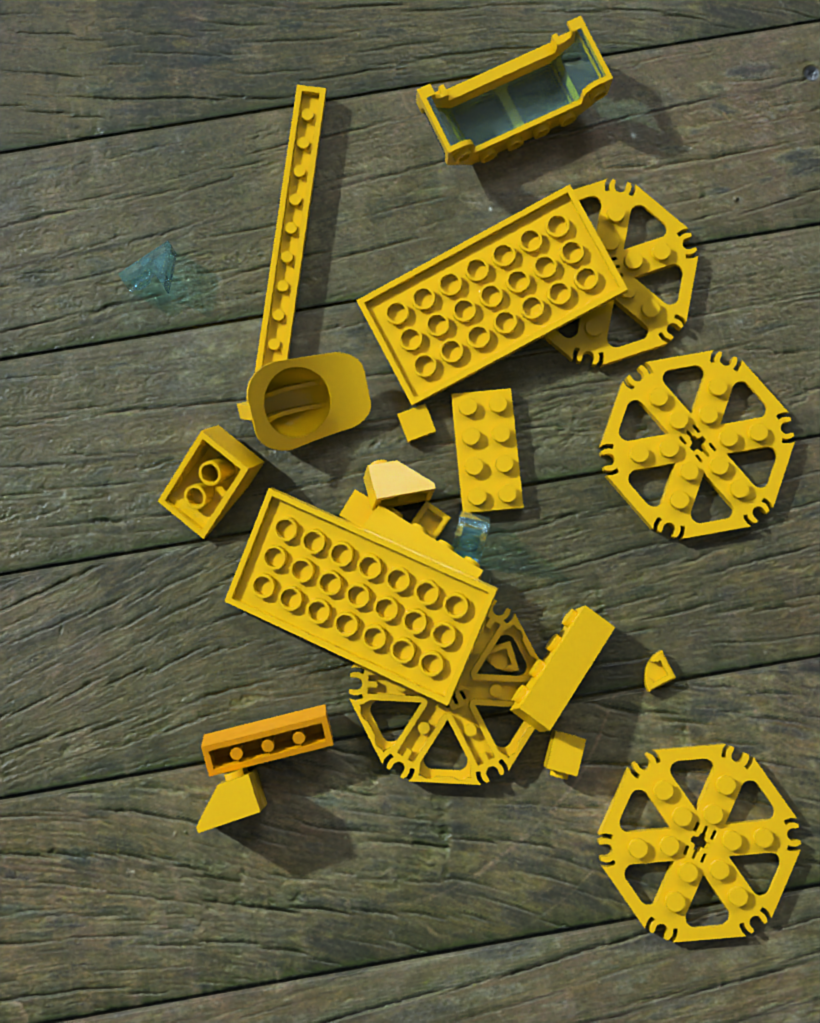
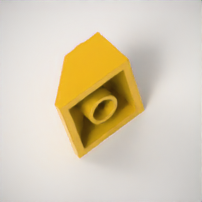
M246 767L230 771L224 775L225 780L217 785L196 826L198 833L254 815L265 808L267 800L256 768L248 771Z

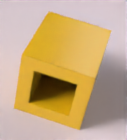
M552 729L543 764L545 768L550 769L549 775L568 780L569 775L578 776L586 739Z

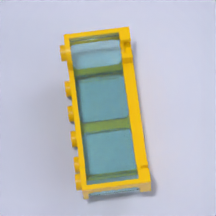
M581 15L567 21L570 31L560 36L557 33L553 34L550 43L451 88L446 89L443 84L438 87V91L434 92L431 84L417 89L416 103L420 112L425 114L445 154L447 165H473L480 161L481 163L489 162L501 151L506 149L508 151L515 150L524 141L532 137L535 139L541 138L548 134L550 129L558 125L565 127L573 123L586 109L608 94L613 77Z

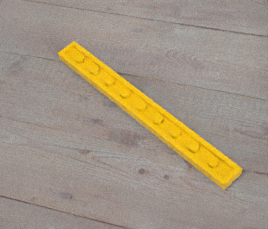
M297 85L255 372L268 363L289 359L327 97L326 88Z

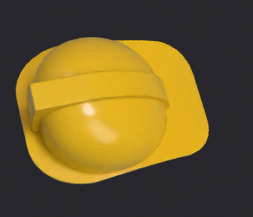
M342 352L324 353L268 363L258 369L251 377L247 387V401L237 404L240 419L252 422L259 441L266 447L278 451L293 450L323 437L353 428L364 421L371 410V400L363 365L354 356Z

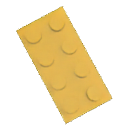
M511 388L451 394L462 515L523 509Z

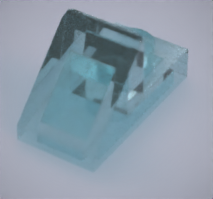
M166 241L118 275L130 292L147 287L151 279L156 276L169 294L177 254L170 242Z
M460 511L452 543L454 552L463 558L468 556L480 563L490 528V518Z

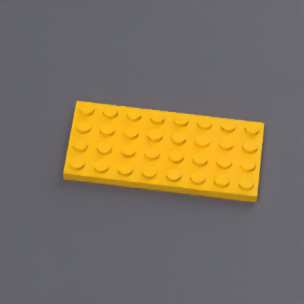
M569 184L356 301L412 407L627 293L628 288Z
M268 488L224 602L448 706L451 703L499 588L275 488Z

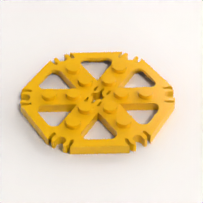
M607 179L574 189V192L579 201L588 198H596L600 201L601 207L596 232L611 259H616L613 260V263L626 284L628 292L580 317L577 333L574 337L566 338L557 330L543 337L570 362L573 360L574 350L578 351L575 358L576 364L581 363L584 354H589L592 357L591 367H595L599 362V355H601L602 364L600 368L664 347L674 338L668 333L667 327L672 326L677 331H680L684 326L683 324L687 322L698 256L689 258L696 253L697 248L686 249L683 246V242L690 240L692 237L691 233H686L689 228L636 184L633 189V196L629 195L632 188L629 182H627L623 192L616 191V180L614 179L611 180L607 191L605 190ZM633 208H644L665 226L666 233L664 236L624 249L630 213ZM674 266L679 267L682 271L678 300L671 305L664 303L637 280V278ZM613 304H616L647 331V336L644 339L620 347H613L608 343L607 336Z
M714 350L648 361L643 364L644 366L640 365L636 370L641 375V381H635L628 375L625 378L628 387L624 381L621 383L599 448L603 446L612 447V449L607 448L599 453L600 457L610 456L613 460L612 465L602 468L603 472L608 473L613 470L617 472L613 475H606L605 478L650 530L653 529L656 519L659 520L655 527L656 533H661L665 524L671 525L673 531L670 538L673 539L678 537L681 527L682 536L679 540L751 527L748 523L752 525L757 523L758 520L753 515V509L757 508L761 513L767 514L770 511L769 508L774 507L795 441L792 443H782V441H787L794 437V433L785 434L781 431V425L789 423L791 417L777 418L778 415H786L789 412L743 360L738 363L736 371L734 367L737 365V357H732L728 366L723 365L720 361L722 356L720 351L713 357L712 362L710 360ZM693 366L699 367L703 371V377L691 412L665 385L663 381L665 372ZM738 382L746 384L765 406V414L762 417L721 424L732 388ZM632 401H637L665 434L630 441L622 439L619 435V428L627 405ZM691 437L694 440L700 438L703 441L701 444L702 452L699 449L691 450ZM771 448L775 452L776 458L766 486H755L728 455ZM672 465L660 504L655 507L648 505L629 483L630 473ZM702 478L711 485L732 509L730 517L704 523H697L692 519L691 511Z
M494 599L456 688L454 696L458 703L455 704L452 698L448 708L436 700L357 663L352 665L351 668H362L364 672L350 673V677H357L362 681V686L359 689H349V693L352 695L362 694L363 698L349 699L381 763L383 764L384 759L389 754H392L393 757L389 759L387 769L390 770L396 762L404 764L405 768L400 775L401 778L407 777L410 773V768H413L414 772L408 780L409 782L481 785L476 776V772H480L483 781L488 783L490 781L486 774L487 769L492 766L496 767L499 774L503 775L504 769L499 763L502 759L509 771L535 728L523 721L507 746H497L476 705L512 707L515 703L512 700L513 695L521 685L526 686L531 678L529 671L539 659L516 614L514 613L512 619L506 623L504 620L510 615L511 609L506 608L504 613L499 616L493 612V607L497 600ZM502 635L511 636L526 662L525 672L519 676L477 674L498 639ZM460 691H463L466 697L465 699H463ZM378 700L419 702L420 705L399 738L395 741L384 739L371 714V705ZM447 720L467 757V764L461 770L431 769L424 763V756Z
M724 743L652 749L657 755V762L652 754L644 753L648 759V766L641 769L633 761L631 766L638 773L636 777L628 767L626 768L597 833L598 835L611 834L610 838L604 836L597 839L599 845H610V852L606 855H599V859L605 863L613 861L611 864L601 866L644 928L648 922L647 929L654 933L657 925L664 924L665 931L662 937L666 940L671 939L673 943L746 937L740 928V924L751 934L755 932L750 925V919L753 916H758L760 921L766 924L768 922L767 917L760 911L762 907L766 910L768 916L772 918L801 851L798 848L787 849L788 845L791 847L801 845L800 840L789 839L787 836L788 831L792 828H799V824L785 820L797 817L754 757L750 756L749 761V754L742 752L739 760L734 761L732 759L734 747L729 745L725 747L722 757V750L726 745ZM708 759L713 766L694 807L671 775L670 769L676 761ZM746 781H754L771 803L774 810L770 819L727 822L742 785ZM636 790H643L668 827L622 830L620 818L631 794ZM700 833H703L702 839L706 841V845L704 847L698 846L697 850H694L695 844L691 842V838L693 836L699 837ZM762 853L776 854L779 858V866L768 891L763 895L755 894L729 856ZM671 861L653 903L644 904L626 880V868L632 864ZM702 877L705 878L729 913L728 920L723 924L694 927L686 922V913Z

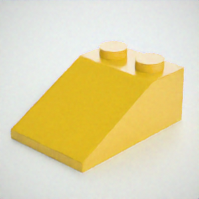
M219 425L201 430L157 502L201 538L205 539L249 487L264 461Z

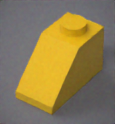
M381 459L367 465L363 477L372 511L379 504L388 508L429 501L436 489L434 482L398 460L387 462V460Z

